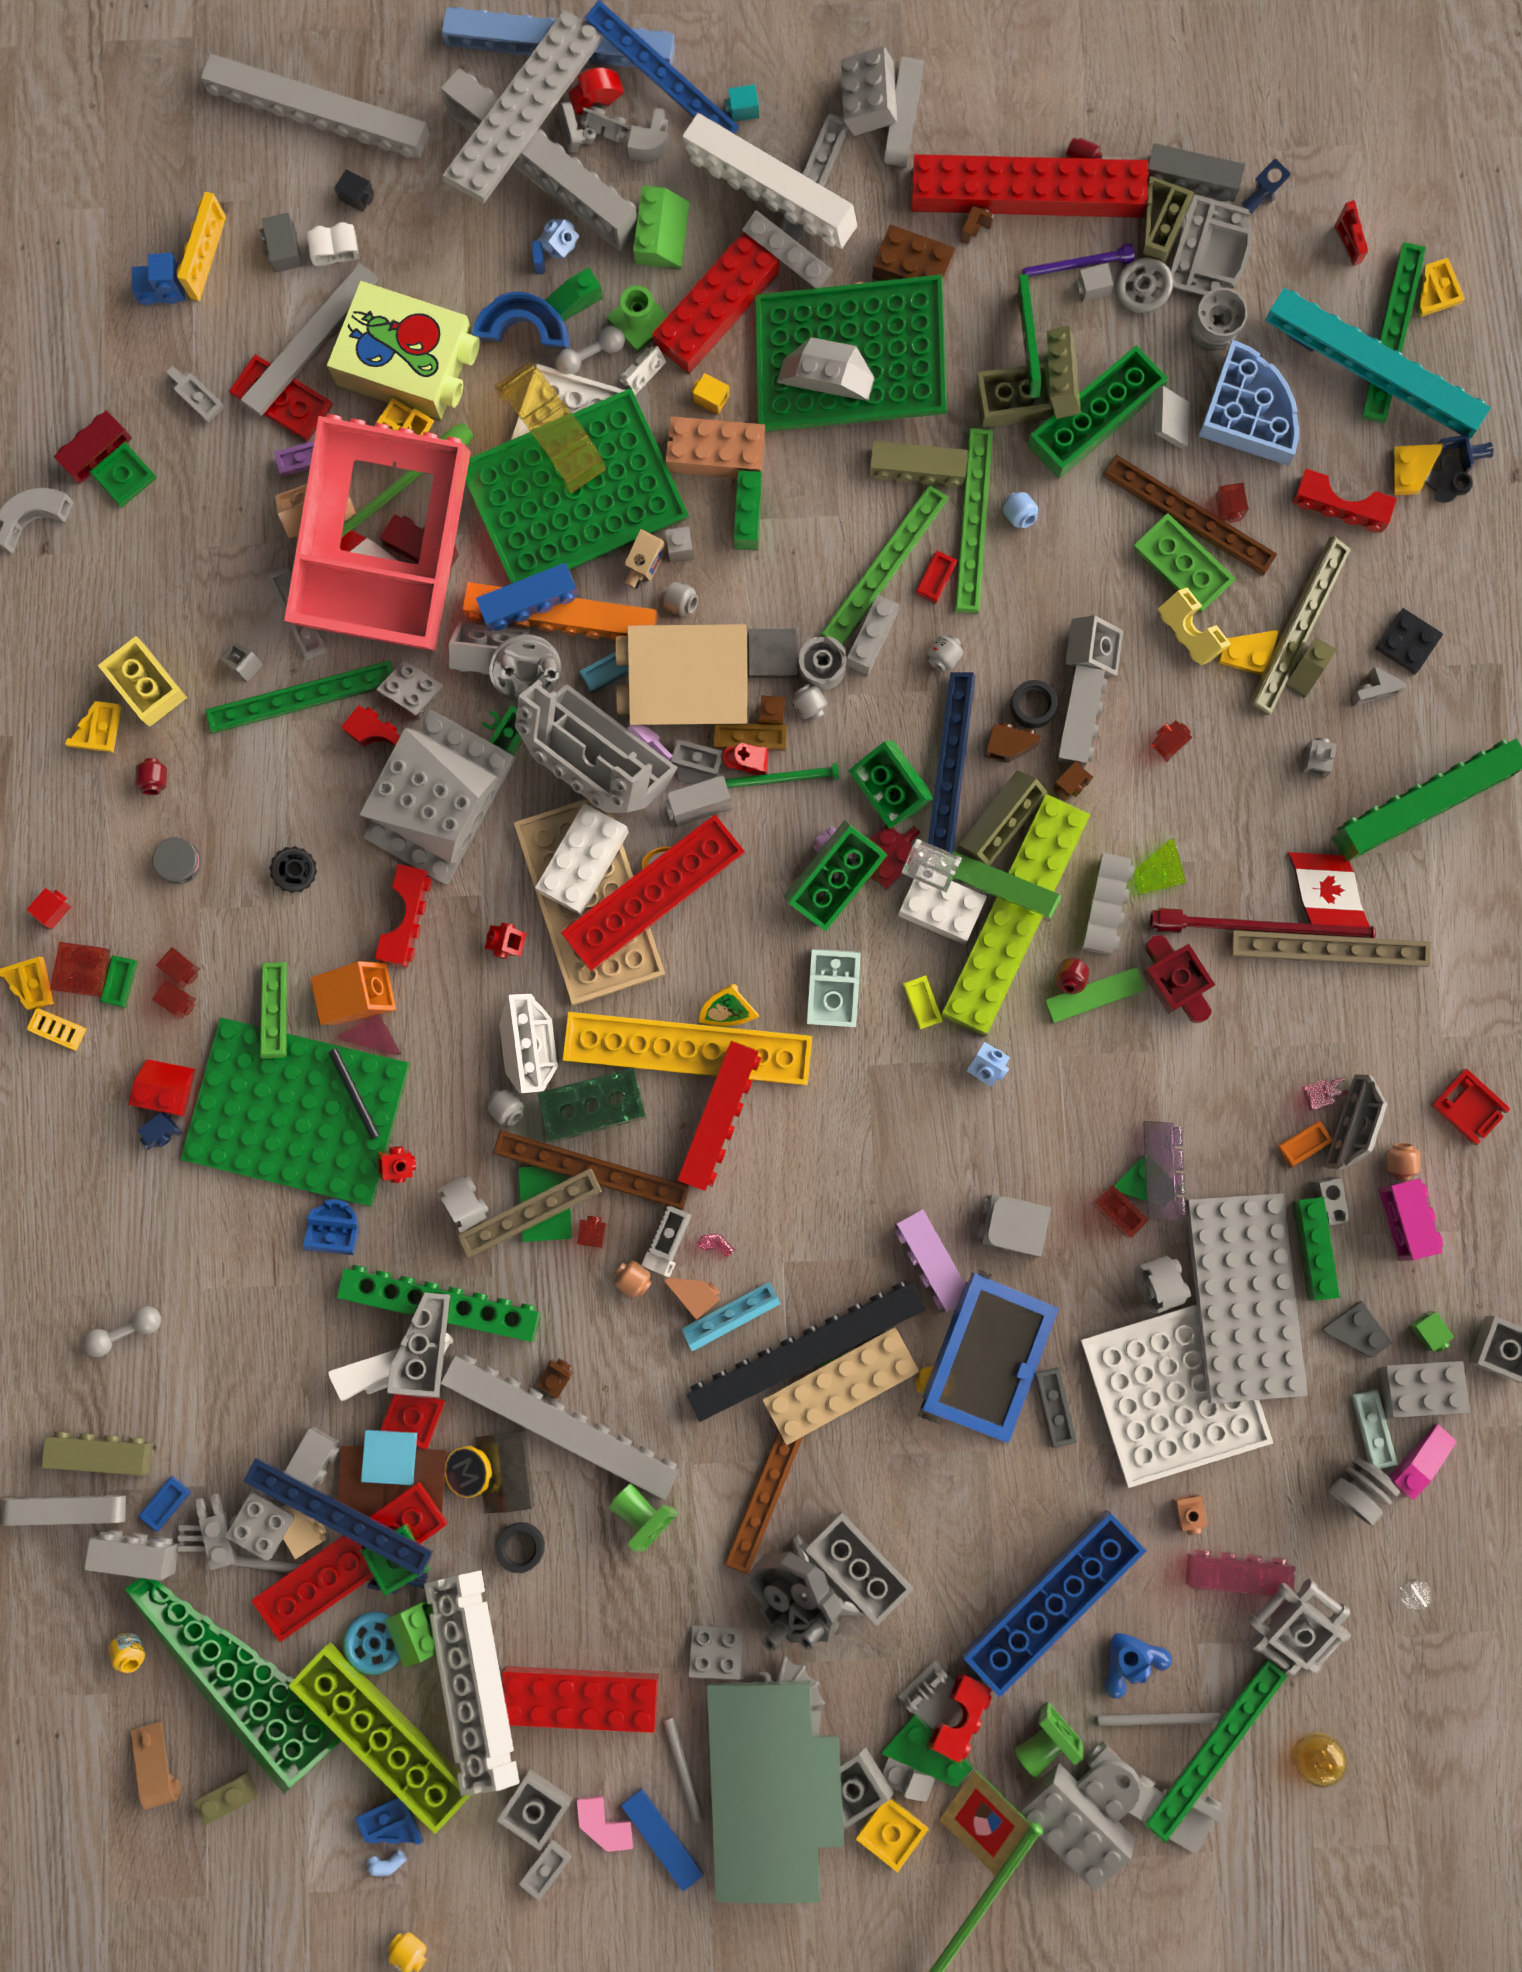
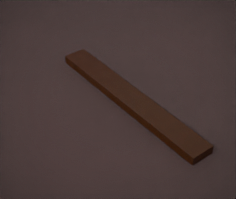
M1117 454L1103 474L1104 478L1162 514L1166 515L1168 513L1180 525L1262 576L1265 575L1278 555Z
M503 1130L499 1131L492 1153L570 1177L592 1169L600 1186L681 1210L684 1208L690 1186Z

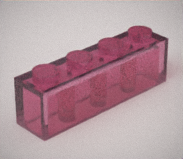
M1196 1549L1195 1554L1188 1553L1186 1585L1190 1588L1274 1596L1278 1591L1277 1587L1283 1582L1294 1591L1295 1566L1288 1563L1286 1558L1272 1557V1561H1264L1262 1556L1247 1554L1246 1559L1236 1558L1237 1554L1230 1552H1221V1556L1211 1555V1551Z

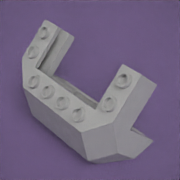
M537 680L518 696L515 728L531 756L539 764H543L551 770L557 778L568 783L575 792L581 793L595 807H599L605 813H628L646 808L666 790L678 768L568 684L557 692L549 693L542 688V682Z

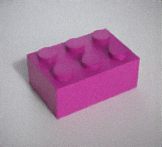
M1415 1179L1378 1188L1398 1260H1417L1443 1253L1441 1248L1443 1247V1239L1441 1234L1436 1231L1434 1225L1436 1216L1434 1210L1431 1207L1429 1208L1427 1201L1429 1193L1426 1184L1422 1183L1421 1179Z

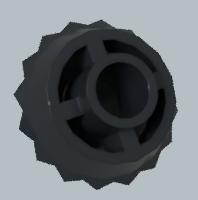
M296 846L291 848L285 847L282 851H277L276 856L271 859L272 864L269 867L271 871L270 877L282 891H289L290 893L302 892L304 889L310 888L311 883L315 881V875L318 872L316 862L313 860L312 854L307 853L304 848L299 849Z

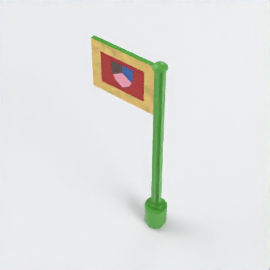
M974 1770L940 1818V1821L995 1877L929 1972L945 1971L1039 1834H1043V1829L1038 1823H1030L977 1770Z

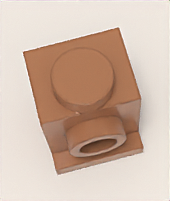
M1193 1494L1173 1498L1179 1529L1187 1531V1535L1202 1533V1528L1208 1527L1202 1496ZM1192 1511L1196 1512V1519L1190 1521L1188 1518L1189 1513Z

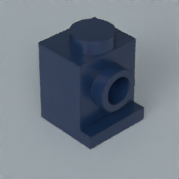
M160 1112L137 1130L142 1136L139 1138L141 1143L148 1150L152 1147H163L171 1141L172 1138L170 1136H179L183 1133L170 1115L164 1112Z

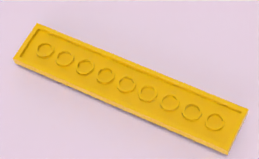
M568 1012L563 1061L717 1077L730 1041L733 1040L759 1050L758 1056L762 1057L757 1071L752 1070L749 1077L750 1080L808 1086L812 1036Z

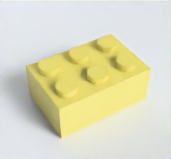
M137 636L98 665L139 718L149 727L188 698Z

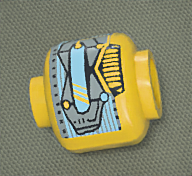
M134 1633L119 1634L108 1646L111 1664L119 1672H133L140 1667L145 1659L142 1641Z

